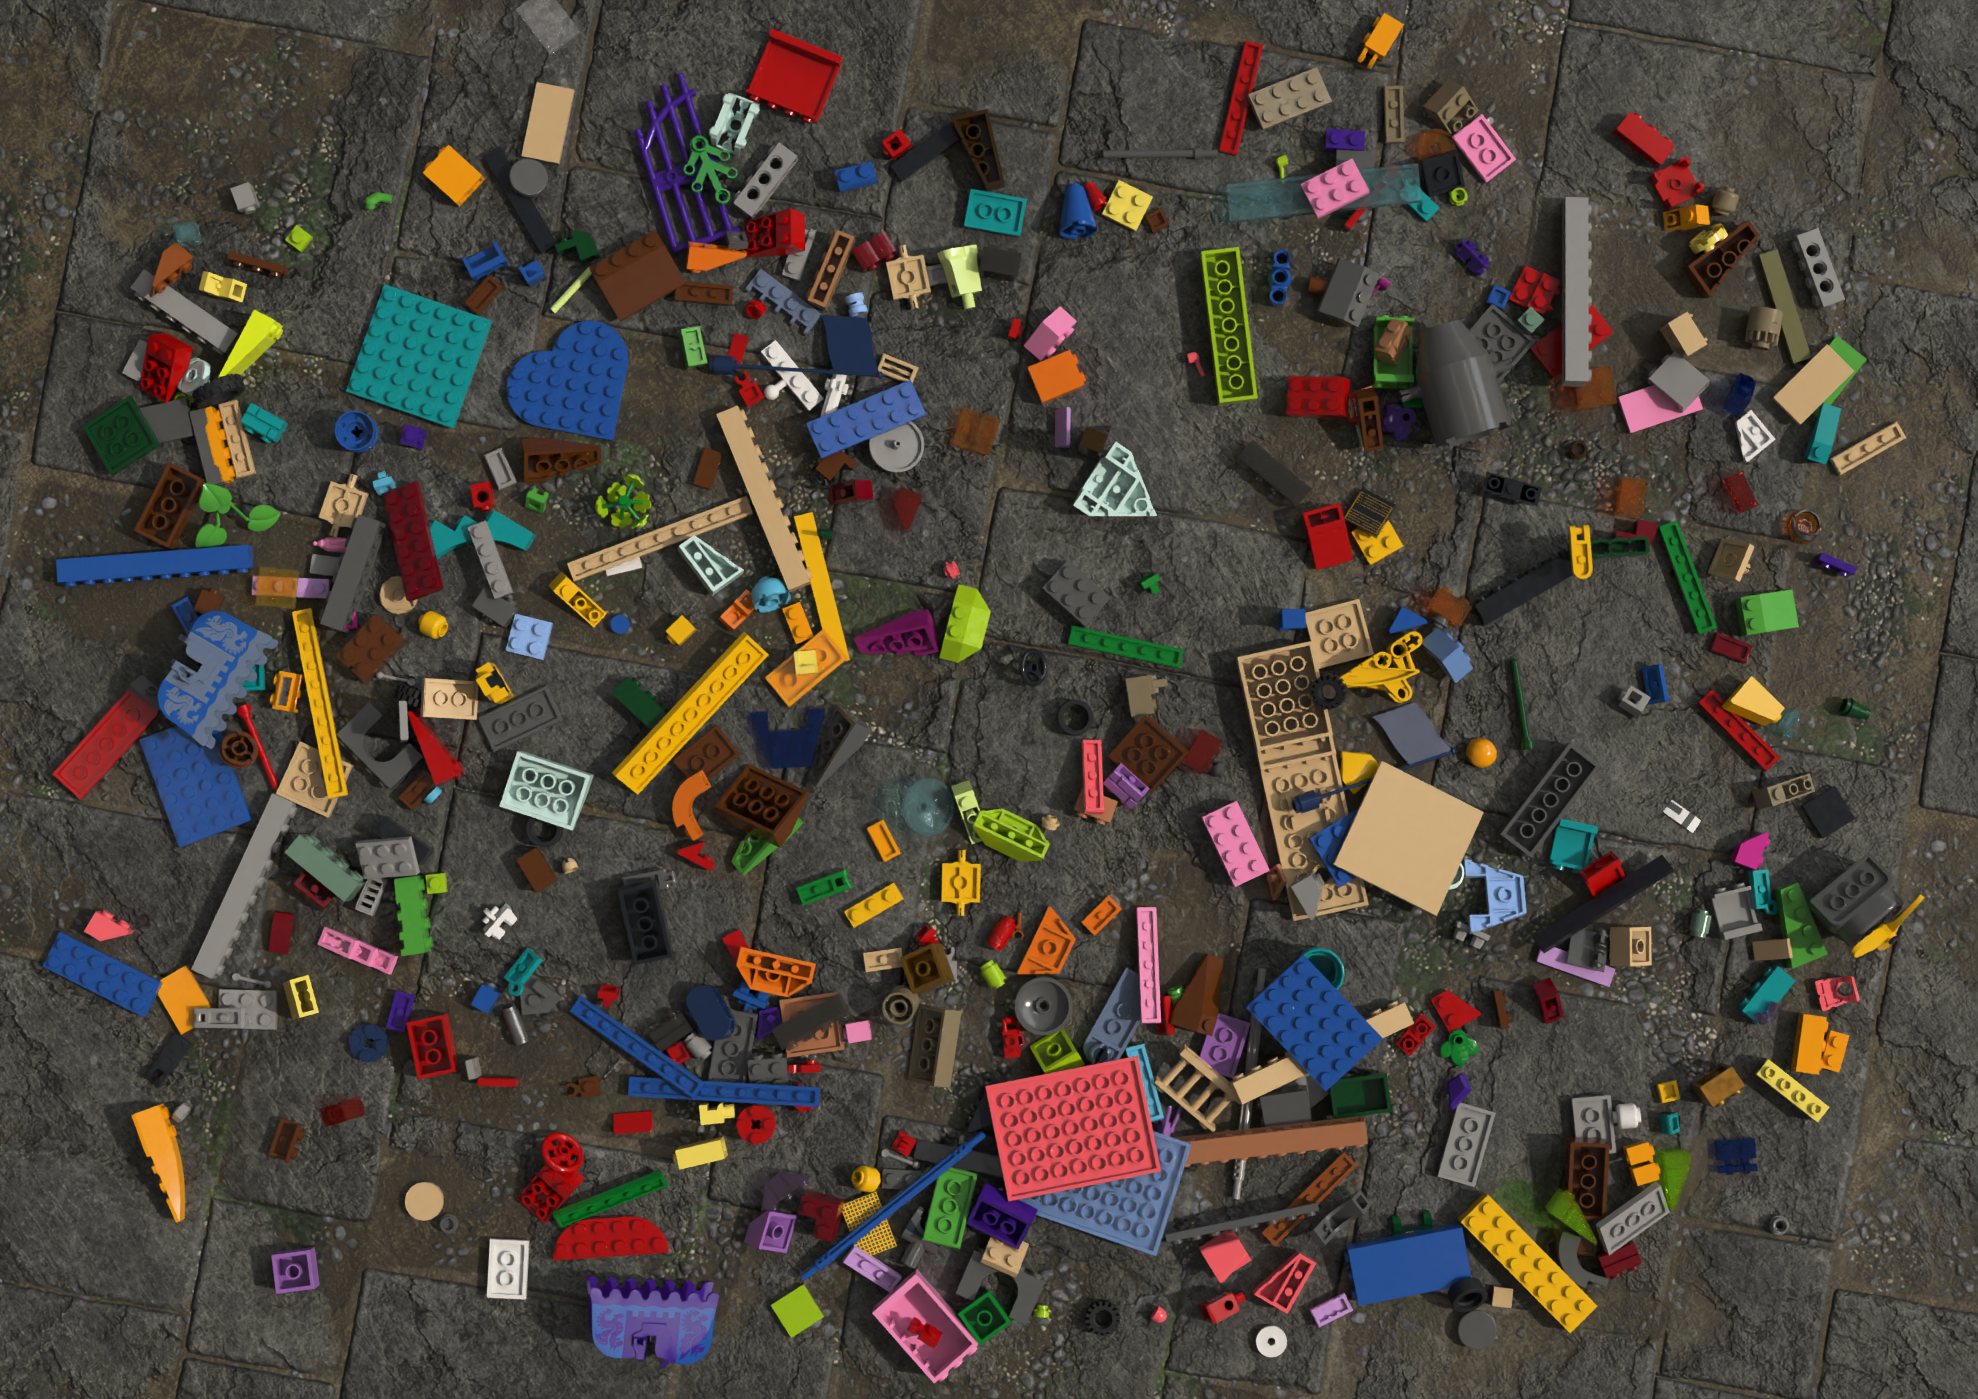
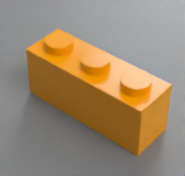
M1804 1013L1798 1014L1791 1070L1819 1075V1071L1823 1068L1821 1055L1826 1047L1824 1033L1828 1030L1827 1017Z

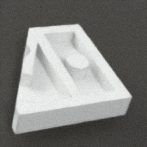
M1752 410L1735 422L1745 463L1775 440Z

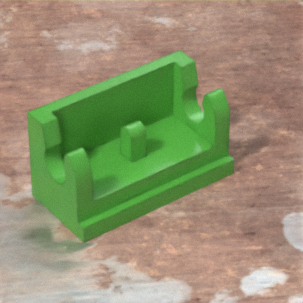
M700 326L681 329L679 331V338L686 370H691L697 366L699 368L707 364Z

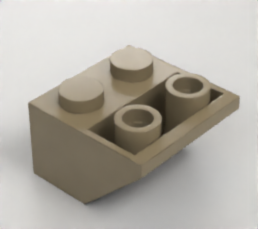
M1448 79L1423 106L1430 118L1450 137L1458 133L1479 111L1464 86L1451 79Z

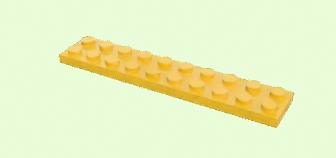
M743 632L612 772L614 776L638 795L769 654Z

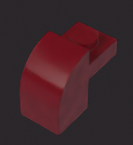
M1637 520L1634 523L1632 534L1615 531L1613 532L1612 539L1618 537L1631 539L1637 536H1644L1649 538L1650 545L1654 540L1658 523Z

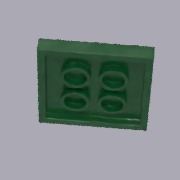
M128 396L82 426L112 476H115L161 446L132 396Z

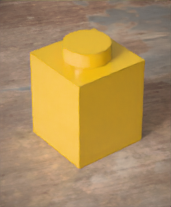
M681 615L666 630L669 634L666 638L673 645L677 643L681 646L697 629Z

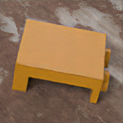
M448 145L446 148L443 147L437 153L438 157L433 162L430 161L426 164L423 174L460 207L485 178Z

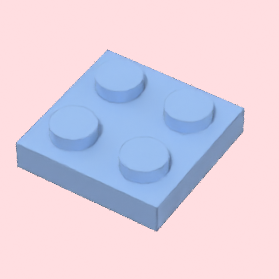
M515 614L506 651L544 660L553 623Z

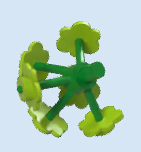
M627 474L623 477L626 484L629 485L627 492L625 485L614 482L607 489V499L613 503L607 504L602 496H598L595 510L602 518H605L608 515L607 508L619 506L621 509L611 514V524L622 529L632 524V519L630 518L632 514L636 521L630 528L634 529L637 527L639 529L645 526L649 514H644L639 518L634 510L645 513L646 509H650V496L643 491H639L636 497L630 500L629 495L633 486L636 488L644 487V483L641 482L640 477L637 475Z

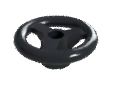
M1035 648L1025 651L1020 659V675L1027 685L1032 687L1040 685L1047 674L1046 658L1040 650ZM1033 654L1032 658L1027 660L1028 656ZM1038 658L1041 661V673L1038 670ZM1027 675H1034L1037 680L1032 681Z

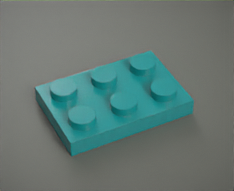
M971 189L964 227L1020 237L1027 199Z

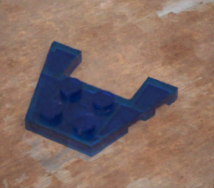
M825 708L808 709L809 729L769 732L768 712L750 713L772 769L811 767L825 715Z

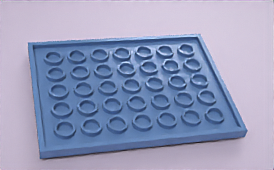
M1153 1131L1161 1172L1018 1200L1038 1209L1036 1213L1038 1216L1157 1256L1192 1144Z

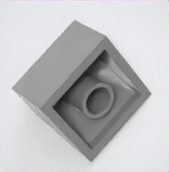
M1314 871L1295 881L1291 886L1310 920L1314 919L1318 912L1324 888L1322 877L1319 873L1315 874Z

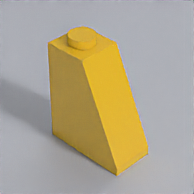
M1752 676L1744 680L1721 706L1729 712L1763 726L1771 722L1775 724L1782 717L1780 713L1785 709Z

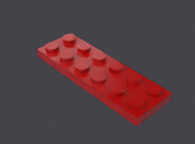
M129 689L52 775L80 800H83L160 713L153 710Z

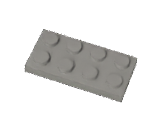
M1460 1103L1455 1108L1437 1172L1438 1177L1475 1187L1495 1112L1465 1103Z
M1657 1182L1653 1183L1595 1224L1604 1251L1608 1255H1611L1670 1213L1660 1184Z

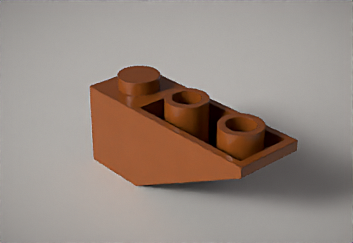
M177 242L162 253L149 295L151 298L157 293L161 294L170 283L174 284L180 275L188 273L192 268L193 256Z

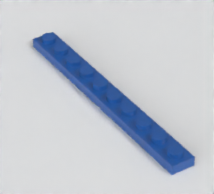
M629 1077L628 1096L809 1107H819L820 1087L703 1081L705 1082L704 1086L696 1098L692 1099L666 1079Z

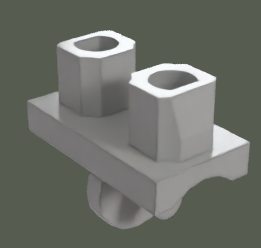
M1455 921L1454 926L1456 928L1453 937L1464 941L1467 932L1469 933V926ZM1481 931L1473 933V938L1469 945L1480 949L1484 942L1489 940L1490 935Z

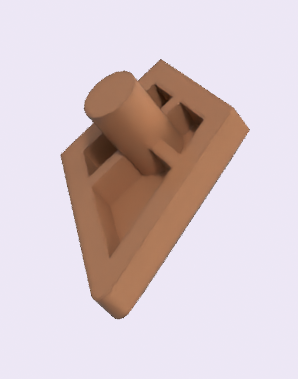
M1280 864L1275 865L1270 871L1266 872L1273 901L1278 899L1287 883V878Z

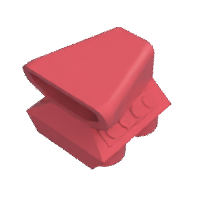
M1228 1230L1199 1247L1220 1283L1224 1282L1232 1272L1252 1261L1235 1232L1228 1233Z

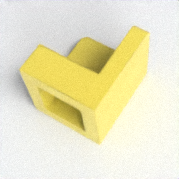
M815 650L794 651L796 675L818 673Z

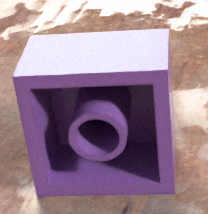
M315 1247L280 1251L271 1255L276 1294L315 1289L320 1285Z

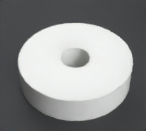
M1275 1325L1262 1327L1256 1335V1346L1264 1356L1277 1357L1284 1352L1287 1346L1285 1333ZM1274 1338L1275 1342L1268 1344V1339Z

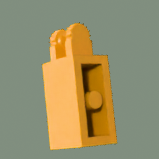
M1386 13L1381 18L1378 16L1372 25L1375 28L1372 34L1368 32L1362 41L1365 45L1357 61L1361 63L1367 53L1373 56L1367 66L1369 69L1372 68L1377 59L1382 61L1404 24Z

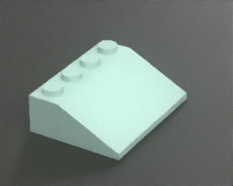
M517 751L500 807L573 831L594 774L524 751Z

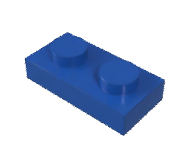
M1656 664L1642 667L1646 694L1651 697L1648 705L1668 702L1669 698L1663 665Z

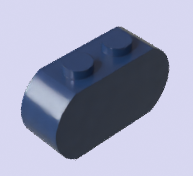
M700 985L690 990L686 998L687 1012L697 1023L696 1028L699 1034L708 1040H723L731 1036L735 1030L736 1021L718 988L711 985Z

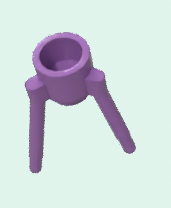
M1180 1105L1171 1123L1169 1118L1172 1106H1168L1165 1120H1160L1159 1123L1155 1121L1153 1129L1156 1132L1170 1136L1174 1132L1183 1107Z

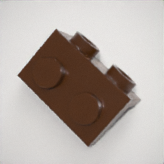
M282 1117L268 1155L285 1160L286 1163H290L292 1159L295 1160L299 1151L296 1148L299 1141H302L305 1130H303L304 1124Z

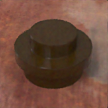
M1576 440L1569 445L1568 452L1572 458L1582 459L1587 455L1588 447L1583 441Z

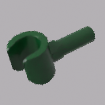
M833 529L818 531V535L822 536V541L833 540Z

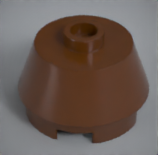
M242 731L232 732L226 735L220 742L219 754L223 762L228 766L237 769L246 768L256 760L258 745L250 734Z

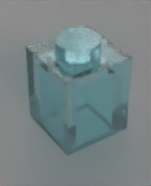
M188 221L174 224L177 243L182 247L202 244L197 223Z

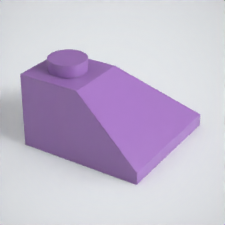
M767 1210L749 1224L744 1242L758 1249L787 1253L798 1216Z

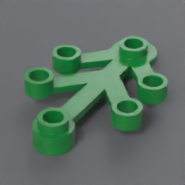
M695 136L689 144L692 154L688 164L683 169V173L686 176H692L695 172L694 165L700 156L702 166L696 180L691 185V191L699 194L703 189L702 184L705 176L708 174L716 192L714 197L716 203L726 205L730 200V192L722 188L715 171L725 174L729 180L736 179L738 171L734 167L729 168L710 160L707 153L717 156L722 163L728 162L730 153L727 150H720L710 146L707 139L703 136ZM695 144H702V148H697ZM721 154H726L728 158L722 159ZM690 167L693 171L688 173L686 168ZM733 171L735 176H730L728 172ZM699 185L700 189L695 190L693 186ZM720 195L725 196L724 201H721L719 199Z

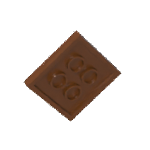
M1146 713L1108 757L1117 765L1122 763L1150 788L1148 792L1152 794L1190 751Z

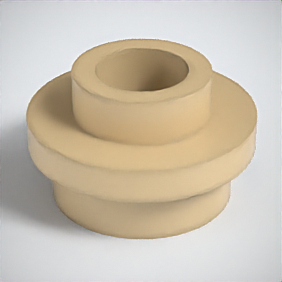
M1047 815L1042 817L1041 826L1049 830H1056L1060 822L1057 821V817Z

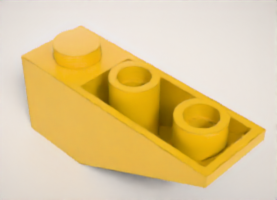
M560 572L548 585L593 627L607 614L563 572Z

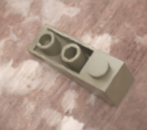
M1810 773L1753 790L1752 793L1757 809H1762L1815 792Z

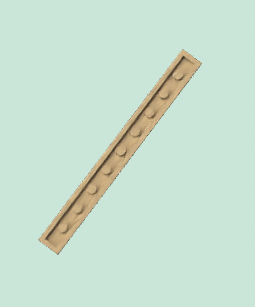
M747 496L569 562L567 565L573 581L576 582L687 540L693 535L698 536L751 516L753 511Z

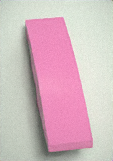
M324 927L317 944L348 959H353L387 974H392L398 956L328 927Z

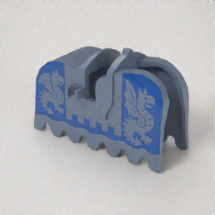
M216 610L201 615L193 624L188 638L182 634L178 638L188 644L186 647L187 655L202 664L198 672L172 658V670L163 680L157 696L159 708L165 717L187 732L202 746H207L209 749H213L216 745V739L212 736V732L215 730L221 732L227 727L222 716L224 714L233 715L237 711L232 700L236 697L240 699L246 697L247 690L243 687V682H254L257 679V673L253 670V666L256 664L263 666L267 663V657L263 654V650L265 648L275 649L278 645V641L273 639L272 636L252 628L223 611Z

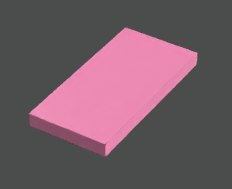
M1654 385L1617 398L1629 434L1703 409L1698 396L1682 413L1677 409V404Z

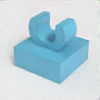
M385 471L379 472V480L373 481L374 489L379 496L397 488L391 476L388 477V475L386 476Z

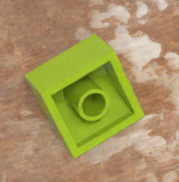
M1063 1028L1029 1046L1045 1074L1085 1065Z

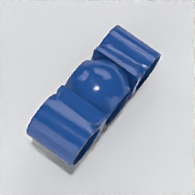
M1284 249L1278 250L1272 258L1273 265L1267 276L1270 285L1268 302L1273 307H1280L1284 304L1287 298L1286 291L1291 283V274L1289 272L1291 256ZM1279 255L1284 256L1286 263L1280 264L1277 262L1276 257ZM1281 274L1284 277V282H1277L1274 276ZM1279 293L1282 296V300L1277 302L1273 299L1272 295Z

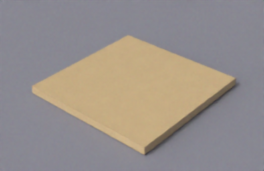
M1380 761L1333 865L1437 916L1484 812Z

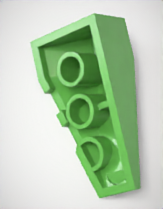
M799 817L793 828L792 833L786 840H788L803 824V821ZM747 833L745 839L740 842L731 862L742 875H745L778 847Z

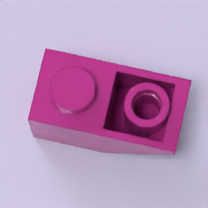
M1761 832L1737 843L1730 862L1757 870V867H1760L1763 862V850L1767 849L1770 842L1768 838L1769 833Z

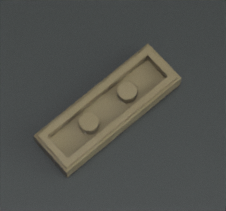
M1403 85L1384 86L1385 144H1402L1405 142Z

